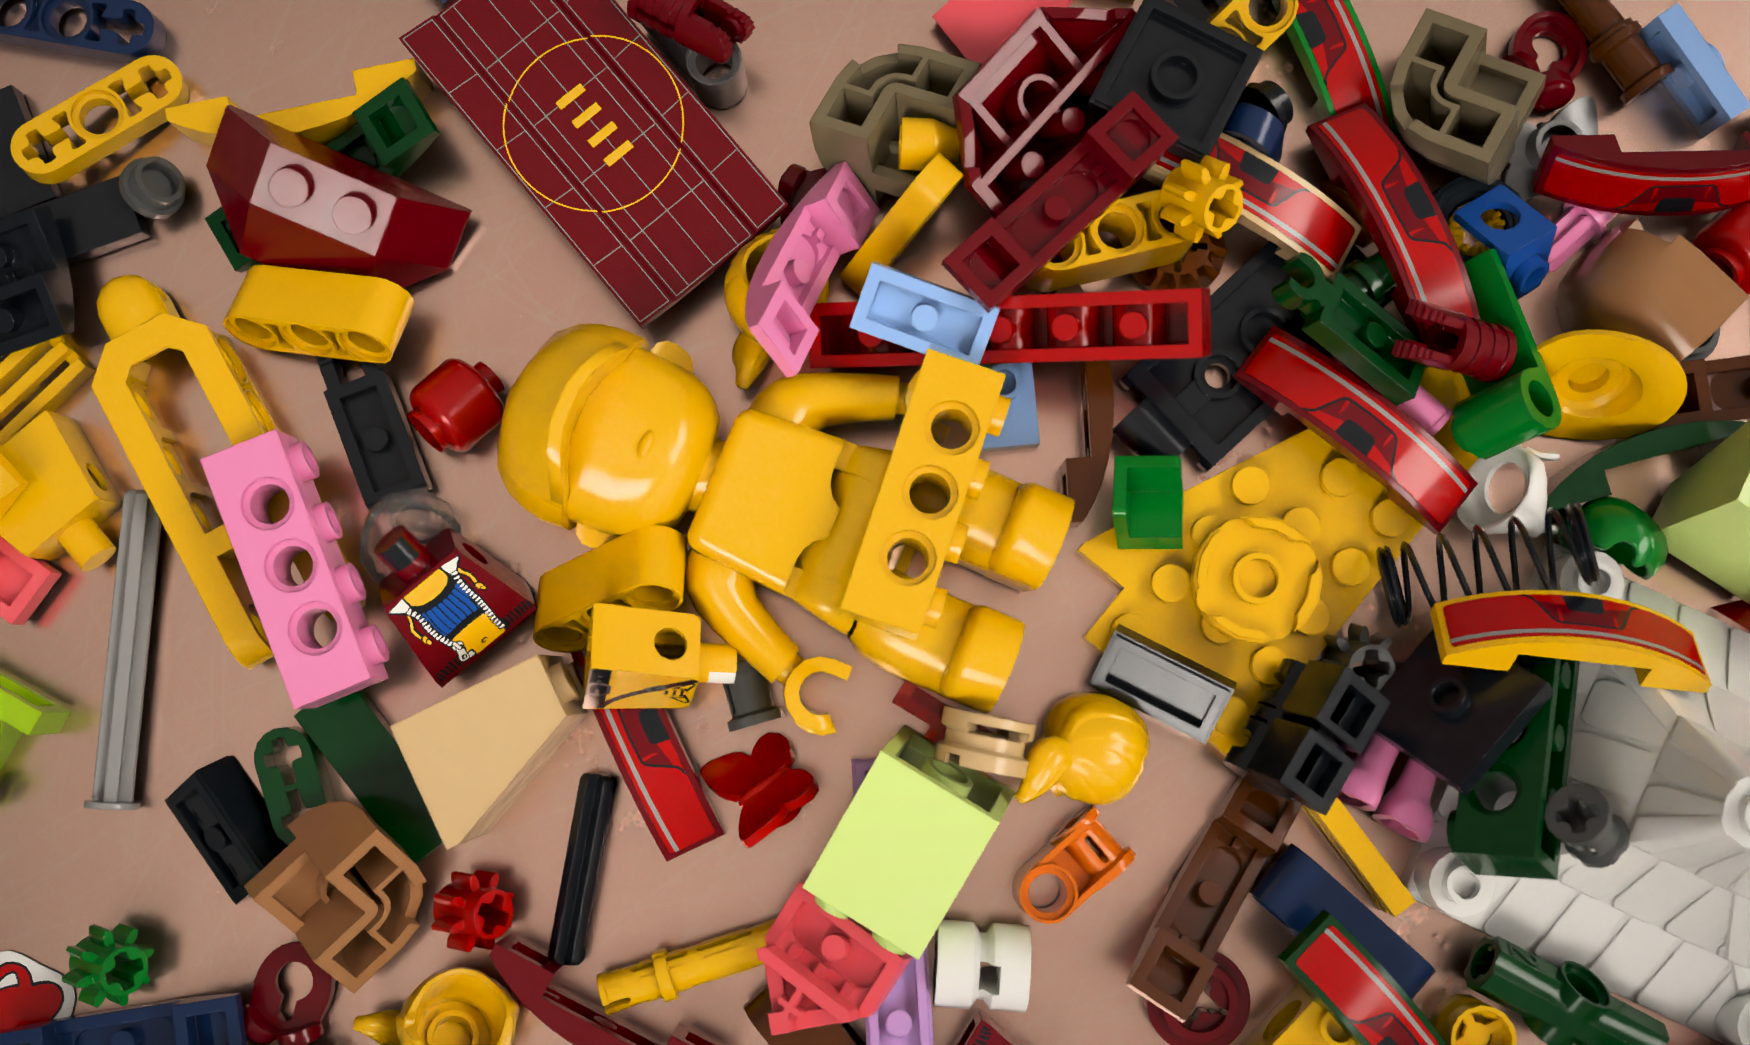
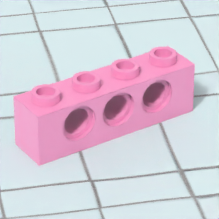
M274 429L200 459L293 708H317L389 679L383 664L389 661L387 644L379 628L375 624L368 625L360 601L366 599L363 581L352 563L345 564L336 541L343 537L342 527L332 506L327 501L321 502L313 479L320 476L319 467L307 443L304 441L298 442L296 437ZM285 490L290 500L288 513L281 521L273 523L268 514L269 502L275 494ZM307 551L313 560V571L306 582L297 585L291 575V565L298 554ZM328 611L336 620L337 633L329 645L322 647L315 639L314 625L319 616Z

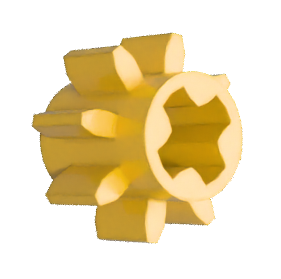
M1205 155L1200 165L1183 159L1181 166L1171 171L1162 185L1160 197L1164 209L1160 212V218L1174 223V233L1194 243L1199 242L1203 233L1219 239L1222 237V232L1230 229L1241 214L1243 195L1240 188L1243 186V180L1228 175L1230 164L1211 156Z

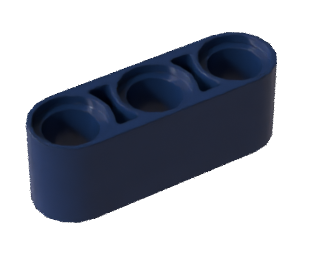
M1292 843L1249 891L1255 900L1296 937L1323 909L1329 912L1366 948L1411 999L1415 997L1436 972L1434 967L1316 861Z

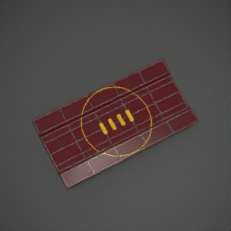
M455 0L439 14L431 16L398 38L641 329L669 310L736 255L737 251L745 244L764 232L789 208L787 201L615 0Z

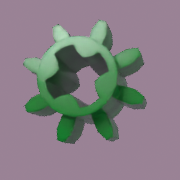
M119 923L112 933L104 927L95 924L90 925L89 936L78 942L76 946H68L66 949L70 955V971L62 977V982L76 988H82L79 993V1001L98 1008L105 1000V997L112 1002L125 1006L128 1004L129 994L136 991L142 984H149L151 979L147 976V958L155 953L154 948L134 943L138 936V930Z

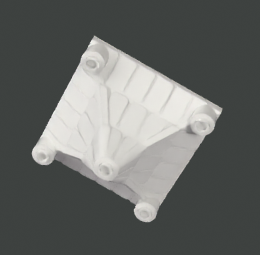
M1553 543L1557 578L1556 590L1603 595L1629 601L1660 612L1679 622L1690 630L1695 637L1711 682V687L1706 693L1644 687L1639 685L1634 667L1580 661L1567 786L1586 784L1598 789L1609 801L1612 812L1620 816L1627 824L1630 833L1629 847L1613 865L1603 868L1587 867L1579 859L1572 857L1566 850L1565 844L1561 842L1557 880L1476 875L1451 852L1446 833L1447 820L1450 812L1457 810L1459 791L1443 781L1431 807L1435 822L1432 833L1426 843L1416 842L1400 881L1416 901L1488 935L1493 937L1499 936L1557 967H1560L1565 961L1579 963L1592 971L1609 991L1724 1045H1750V634L1623 577V571L1617 562L1603 552L1595 551L1600 573V583L1598 585L1593 583L1590 587L1584 582L1571 551ZM1545 545L1539 559L1550 581L1547 548ZM1536 567L1526 590H1546ZM1522 732L1517 736V738L1513 742H1515L1520 737ZM1516 791L1507 792L1499 797L1495 803L1494 810L1507 807L1513 801ZM1579 800V802L1581 803V805H1582L1584 808H1587V806L1585 805L1584 801ZM1588 845L1592 852H1596L1591 845Z

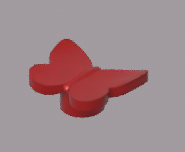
M766 733L761 736L754 745L750 756L742 752H733L707 762L700 769L701 777L715 794L725 800L739 802V806L742 807L738 830L739 838L746 848L753 847L776 828L791 822L798 815L802 806L814 799L819 792L818 782L812 774L803 769H791L795 762V752L787 738L780 733Z

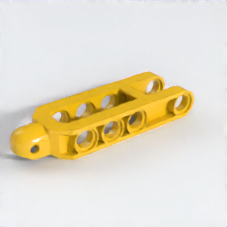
M127 274L112 278L101 288L96 302L99 318L111 341L107 342L104 346L91 388L224 643L243 667L252 669L274 657L226 527L222 524L215 528L200 499L206 496L202 487L191 482L172 444L177 442L173 432L162 427L144 390L149 388L146 382L152 366L148 359L167 348L184 353L232 446L278 429L229 337L212 332L210 327L182 319L165 291L139 275ZM285 490L275 494L269 502L268 514L273 523L281 521L288 513L290 500ZM339 546L344 562L347 564L348 561ZM303 551L293 561L304 582H306L313 571V560L307 551ZM366 599L360 601L362 608L366 606ZM330 612L324 613L331 621L336 623L334 616Z

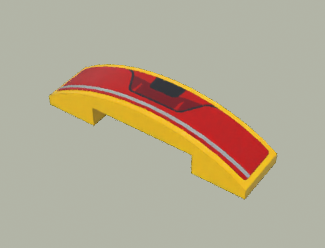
M1515 590L1454 598L1435 603L1430 611L1442 664L1509 671L1518 654L1634 667L1639 685L1644 687L1706 693L1711 687V682L1693 633L1672 618L1629 601L1583 592Z

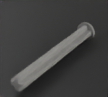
M129 490L123 496L92 800L84 801V808L103 810L140 809V802L133 801L162 523L145 490Z

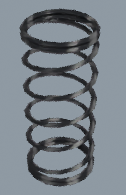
M1574 501L1573 504L1567 503L1565 506L1570 531L1557 509L1549 507L1546 511L1545 538L1550 581L1524 524L1518 517L1511 516L1508 523V540L1513 591L1520 590L1515 525L1526 544L1545 589H1557L1552 539V515L1564 535L1584 582L1590 587L1593 583L1597 585L1600 583L1597 559L1580 503ZM1475 524L1472 529V549L1476 593H1483L1478 534L1484 543L1504 591H1512L1486 532L1480 525ZM1438 533L1436 536V553L1441 602L1447 601L1443 546L1465 596L1473 595L1450 542L1444 534ZM1405 541L1401 543L1400 547L1405 600L1390 547L1385 545L1384 548L1378 547L1376 550L1387 603L1393 622L1398 628L1401 625L1408 626L1412 617L1408 557L1431 609L1436 603L1410 544Z

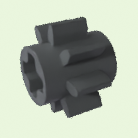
M1350 623L1348 637L1339 638L1326 634L1324 638L1329 646L1325 650L1323 659L1317 660L1319 662L1347 666L1378 692L1391 679L1395 670H1398L1403 664L1393 660L1392 655L1387 651L1393 641L1391 636L1377 632L1369 638L1367 626ZM1364 661L1363 666H1357L1353 668L1354 663H1360Z

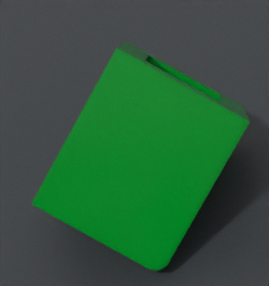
M1176 455L1114 456L1112 515L1118 549H1183L1184 489L1181 457Z

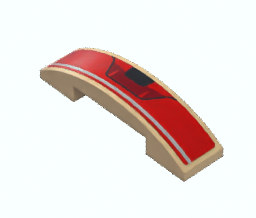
M1221 132L1209 156L1230 164L1228 175L1243 180V186L1240 188L1243 195V208L1236 222L1278 245L1275 254L1285 260L1302 252L1310 255L1317 261L1323 271L1324 278L1338 272L1362 227L1339 205L1306 180L1265 154ZM1167 151L1142 177L1162 188L1166 177L1175 168L1181 166L1183 159Z

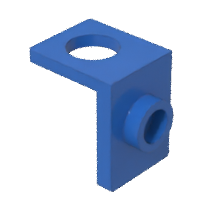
M1502 184L1455 211L1453 218L1455 222L1489 249H1497L1517 300L1540 286L1541 281L1549 270V263L1547 261L1557 230L1555 224ZM1490 209H1504L1513 213L1519 223L1510 229H1495L1486 225L1481 219V215Z

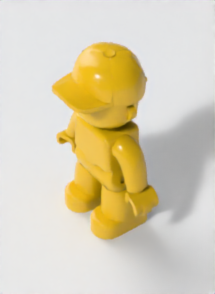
M577 324L555 332L535 353L511 387L503 412L497 449V470L509 495L523 509L543 522L569 531L577 526L576 535L582 544L591 548H598L623 534L650 525L673 528L681 521L688 510L694 512L695 516L687 535L688 543L691 547L685 564L686 592L697 613L727 644L737 649L738 655L771 684L775 680L783 684L782 692L785 706L796 725L806 732L823 736L836 733V730L827 711L814 712L802 705L799 692L805 678L812 673L826 672L847 680L852 666L823 656L804 659L799 656L797 652L800 647L780 627L757 597L754 583L790 599L841 635H848L847 638L856 652L881 670L984 714L989 713L998 701L1013 669L1024 635V621L985 605H975L948 593L936 628L933 629L923 625L916 641L838 615L893 451L856 445L820 430L828 426L847 423L894 420L895 414L902 415L904 419L920 370L915 373L909 383L900 382L899 375L829 372L798 373L795 376L777 379L756 395L749 409L743 410L737 415L726 441L719 438L721 417L717 403L709 388L694 374L693 360L683 348L670 341L659 342L650 350V344L644 337L621 328L604 324ZM940 422L935 423L931 427L932 436L939 445L946 440L950 430L949 426ZM989 469L978 500L965 497L957 522L969 525V530L957 564L1022 592L1037 590L1049 574L1063 544L1071 522L1075 500L1037 483L1028 482L1023 484ZM922 482L912 487L909 491L912 504L923 513H937L946 507V496L936 484ZM901 545L892 549L887 556L889 568L900 578L913 579L905 573L911 563L915 550L914 547Z

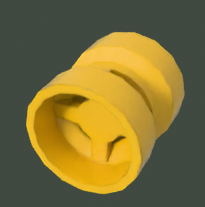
M1456 994L1446 997L1437 1004L1431 1015V1024L1447 1045H1516L1517 1043L1514 1025L1506 1014L1472 995ZM1464 1023L1465 1026L1462 1029V1035L1460 1036V1028Z

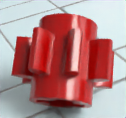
M476 870L473 874L454 871L451 873L452 883L444 886L439 893H435L433 896L435 900L433 905L435 921L431 925L432 930L450 933L447 940V948L468 953L474 947L492 950L495 945V939L502 936L512 926V898L514 894L510 891L496 889L499 882L498 873Z

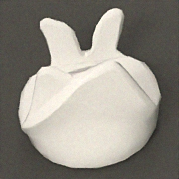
M1519 444L1488 459L1478 458L1468 470V473L1478 484L1457 510L1460 521L1470 531H1472L1475 524H1478L1484 529L1486 534L1508 533L1509 519L1513 515L1521 520L1530 537L1537 538L1542 533H1545L1547 475L1543 461H1559L1560 454L1556 452H1538L1530 447L1523 448ZM1515 463L1524 474L1525 491L1519 505L1511 512L1502 514L1495 510L1490 502V481L1495 471L1502 465ZM1552 524V534H1558L1560 528ZM1515 525V534L1521 535L1517 526Z

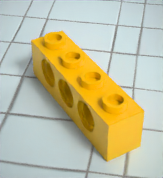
M927 349L838 615L915 641L919 637L923 625L933 629L936 628L948 593L947 589L936 586L944 561L957 564L969 530V525L957 521L965 497L978 500L989 470L990 461L979 458L986 434L999 437L1011 403V398L999 395L1006 374ZM942 420L955 421L964 428L967 435V443L957 449L944 448L934 440L931 427ZM922 482L936 484L946 496V507L937 513H923L912 504L909 491L912 487ZM901 545H909L918 549L925 560L924 573L913 579L898 577L889 568L887 561L889 552Z

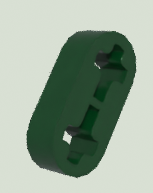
M297 726L274 728L265 733L257 742L254 751V764L272 827L277 837L289 845L296 837L287 825L292 822V815L301 811L297 790L300 791L302 802L306 808H313L330 801H336L323 753L305 730ZM283 739L288 746L299 745L302 757L292 761L296 783H294L289 766H277L274 754L280 753L283 750Z

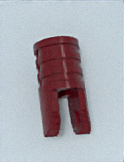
M628 0L627 15L629 18L639 23H644L646 27L659 31L661 35L669 39L673 38L676 43L721 65L732 56L731 53L734 51L732 46L737 42L742 44L743 41H746L753 34L752 31L756 28L750 16L723 0Z
M1414 298L1408 302L1405 314L1411 315L1413 320L1430 324L1424 344L1409 339L1403 341L1396 339L1391 353L1398 358L1444 371L1450 370L1473 377L1482 382L1492 383L1504 377L1512 367L1517 353V341L1514 332L1507 326L1468 317L1464 313Z

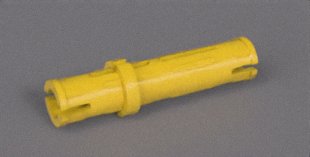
M776 918L746 929L743 928L708 939L683 949L680 948L667 952L664 947L652 951V958L639 961L630 966L597 974V987L602 1005L605 1006L606 1014L609 1016L632 1006L659 998L669 1002L678 999L679 992L763 965L764 963L761 960L758 961L756 949L766 947L765 936Z

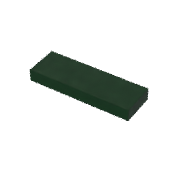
M363 690L317 708L302 709L294 715L298 723L374 821L403 847L416 865L443 844L390 729V725Z

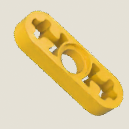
M158 55L140 57L21 125L11 140L10 149L12 157L33 180L43 184L61 183L167 122L165 108L187 104L189 100V87L178 67L169 59ZM157 77L165 85V89L168 92L159 99L149 92L146 84L148 80ZM127 92L140 112L133 115L119 95ZM106 105L117 109L119 114L118 122L111 131L104 134H94L85 129V118L93 108ZM69 124L84 143L78 148L63 130ZM45 140L53 147L52 150L56 156L52 162L46 164L38 157L39 153L35 147Z
M941 153L937 154L905 190L844 268L839 278L860 296L872 261L891 267L960 183L964 174Z

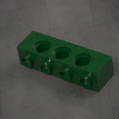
M1518 654L1514 662L1524 668H1530V672L1547 681L1554 694L1523 729L1520 737L1511 743L1467 797L1459 792L1457 810H1452L1448 816L1446 827L1447 840L1451 852L1476 875L1557 880L1561 842L1547 828L1544 815L1546 804L1551 796L1562 787L1567 786L1580 661ZM1516 791L1513 801L1507 807L1494 810L1495 803L1499 797L1507 792Z

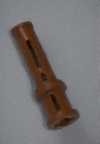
M1558 0L1591 45L1587 49L1590 53L1588 55L1589 59L1593 64L1602 63L1623 91L1619 99L1625 106L1652 90L1675 71L1670 62L1662 64L1642 38L1640 33L1643 30V26L1638 20L1634 21L1632 17L1624 19L1610 0Z

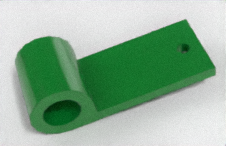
M1488 249L1464 262L1474 292L1480 319L1485 322L1507 326L1514 332L1517 341L1516 357L1507 374L1496 382L1486 383L1462 374L1471 396L1456 403L1453 410L1454 418L1451 421V431L1456 443L1464 451L1471 452L1481 459L1493 457L1553 430L1560 425L1562 419L1558 396L1541 355L1537 351L1536 343L1497 249Z

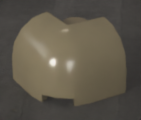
M1426 8L1396 63L1390 83L1394 126L1406 145L1429 163L1490 185L1497 180L1515 152L1516 139L1545 87L1546 75L1486 54V28Z
M898 44V53L877 56L862 64H858L852 59L837 75L809 121L814 148L821 165L828 172L835 164L846 160L877 206L885 193L901 197L921 172L898 169V142L901 117L933 118L956 128L952 96L981 67V63L923 46ZM959 150L958 162L953 165L963 172Z

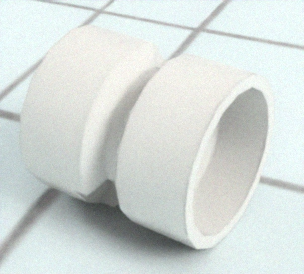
M942 920L936 930L933 1007L970 1009L976 999H982L989 1010L1026 1013L1031 980L1030 926L992 923L987 932H979L973 921ZM980 962H988L993 966L980 969Z

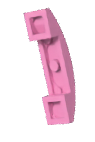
M846 160L835 164L792 210L763 253L747 292L745 303L747 327L787 378L798 374L819 332V329L809 316L840 255L861 248L880 210Z

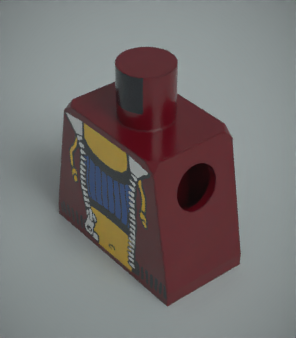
M400 525L385 534L374 548V554L393 571L379 585L382 606L431 677L441 688L537 610L528 584L519 575L452 528L443 529L428 543L423 545L404 525Z

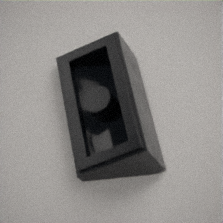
M233 756L223 757L196 770L165 799L167 806L236 905L250 896L244 886L288 846L277 837L264 799Z

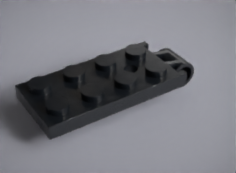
M1269 241L1210 296L1211 355L1203 358L1141 359L1119 380V383L1126 391L1133 386L1144 398L1136 408L1113 428V434L1134 456H1179L1190 446L1201 458L1197 466L1206 473L1273 412L1274 409L1232 377L1273 325L1307 343L1329 358L1333 356L1301 330L1304 319L1300 309L1290 310L1284 308L1271 294L1273 287L1292 278L1281 268L1283 262L1287 260L1275 254L1278 245ZM1353 244L1339 270L1342 275H1344L1342 272L1343 268L1356 259L1364 261L1367 259L1355 244ZM1395 286L1384 295L1386 299L1380 304L1382 308L1393 300L1390 294L1396 288ZM1216 365L1226 371L1227 383L1224 387L1214 388L1206 382L1205 371L1208 367Z

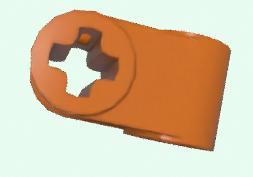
M1089 805L1071 818L1056 832L1050 842L1021 866L1015 874L1012 884L1013 898L1018 907L1035 921L1052 924L1066 919L1096 891L1102 889L1118 877L1135 859L1136 853L1130 846L1122 848L1098 820L1100 811L1095 805ZM1085 837L1100 853L1101 858H1099L1097 854L1091 849V847L1085 842ZM1050 873L1055 875L1060 884L1058 899L1047 908L1033 907L1028 893L1032 881L1041 874Z

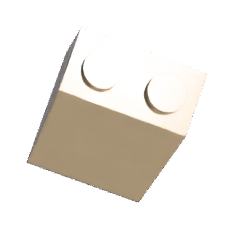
M537 654L390 726L446 850L489 833L588 714L587 709H582L583 685L574 662L565 665L562 656Z

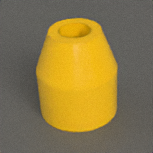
M901 117L898 142L899 170L922 171L939 153L952 164L958 162L959 142L956 128L933 118Z

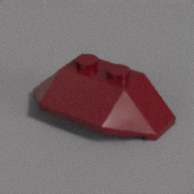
M1038 7L1023 20L952 96L962 171L964 174V186L990 217L995 219L1077 146L1086 132L1101 119V117L1087 111L1086 107L1136 14L1133 8H1113L1108 10L1081 7Z
M228 105L225 108L206 164L240 254L270 266L387 279L405 288L451 267L473 211L232 105Z

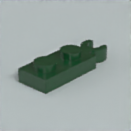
M1302 252L1283 262L1281 268L1292 278L1273 287L1271 294L1284 308L1290 310L1300 309L1307 315L1301 330L1394 405L1397 406L1415 398L1426 365L1395 357L1391 353L1396 339L1401 341L1409 339L1423 344L1424 341L1339 271L1324 278L1323 271L1317 261L1310 255Z

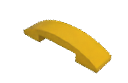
M415 58L352 70L356 95L255 116L326 146L358 123L352 114L355 110L403 77L410 82L420 101L432 92L431 80ZM228 96L165 108L167 121L188 138L212 147L226 106L232 105L239 109L241 108Z

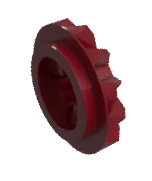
M1218 951L1216 952L1213 961L1217 965L1205 988V993L1218 1007H1221L1220 1012L1212 1008L1209 1010L1198 1008L1193 1016H1189L1187 1023H1182L1147 999L1145 1000V1006L1154 1029L1168 1044L1229 1045L1243 1030L1250 1012L1249 987L1241 970L1225 955Z

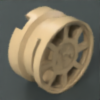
M944 706L941 723L946 726L944 740L936 743L933 759L945 763L953 761L959 764L958 766L979 771L1026 778L1029 761L1023 755L1026 743L1033 742L1035 724ZM977 724L998 728L997 734L976 730Z

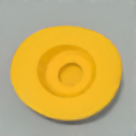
M1587 329L1556 335L1537 346V351L1541 355L1558 396L1562 414L1560 425L1542 435L1579 440H1608L1642 434L1668 421L1678 411L1686 397L1687 379L1680 362L1663 347L1639 336L1611 330Z

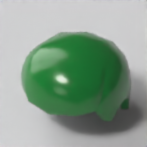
M1611 496L1594 499L1581 506L1592 544L1596 551L1606 553L1618 565L1623 564L1629 571L1644 580L1653 577L1665 564L1668 553L1666 537L1659 525L1642 508L1626 499ZM1566 520L1565 523L1570 531L1568 520ZM1560 529L1559 533L1555 534V538L1562 547L1569 549Z

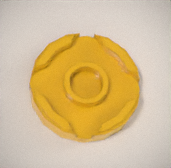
M1251 514L1224 522L1206 535L1193 556L1189 582L1196 608L1210 627L1231 640L1260 644L1286 637L1307 623L1320 601L1323 574L1320 562L1316 560L1315 552L1310 547L1312 544L1301 530L1278 517Z

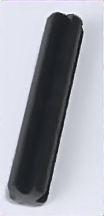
M587 772L580 777L548 951L549 960L557 964L575 966L582 963L585 959L616 788L615 778L607 774Z

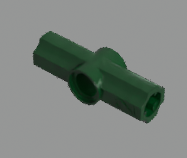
M1484 936L1471 950L1469 963L1464 970L1467 987L1520 1014L1529 1029L1547 1045H1572L1573 1043L1577 1045H1667L1670 1040L1664 1023L1611 996L1604 983L1592 971L1579 963L1565 961L1558 968L1499 936L1493 939Z

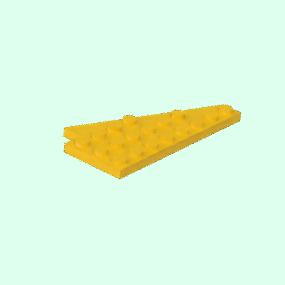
M1430 366L1425 368L1420 385L1447 408L1454 410L1457 402L1471 396L1462 374ZM1453 414L1433 438L1468 471L1477 461L1478 457L1471 452L1464 451L1456 443L1451 431ZM1308 428L1184 491L1183 549H1118L1114 527L1081 544L1075 552L1121 589L1081 638L1103 655L1115 629L1120 624L1237 682L1231 698L1207 741L1222 755L1226 756L1231 746L1242 747L1250 741L1241 729L1257 705L1264 690L1274 691L1282 686L1274 677V673L1282 659L1290 658L1306 665L1309 660L1314 661L1327 646L1324 638L1325 635L1335 636L1381 579L1376 556L1378 547L1384 548L1385 545L1390 547L1394 561H1396L1401 554V543L1403 541L1410 543L1423 525L1385 496L1388 489ZM1251 514L1278 517L1301 530L1312 544L1310 547L1315 552L1316 560L1320 562L1323 574L1320 601L1307 623L1284 638L1260 644L1231 640L1210 627L1195 606L1189 582L1193 556L1206 535L1228 520Z

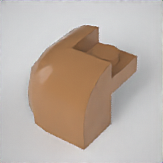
M1638 219L1624 221L1607 231L1602 238L1595 240L1572 263L1561 280L1556 303L1561 330L1563 333L1587 329L1611 330L1636 335L1658 344L1681 362L1720 328L1750 296L1701 250L1680 234L1669 243L1649 232L1642 231L1644 227Z
M330 801L307 810L288 824V828L296 839L244 887L257 904L295 933L315 964L355 994L405 946L419 928L420 924L415 918L423 898L422 884L427 881L403 847L362 809L349 801Z

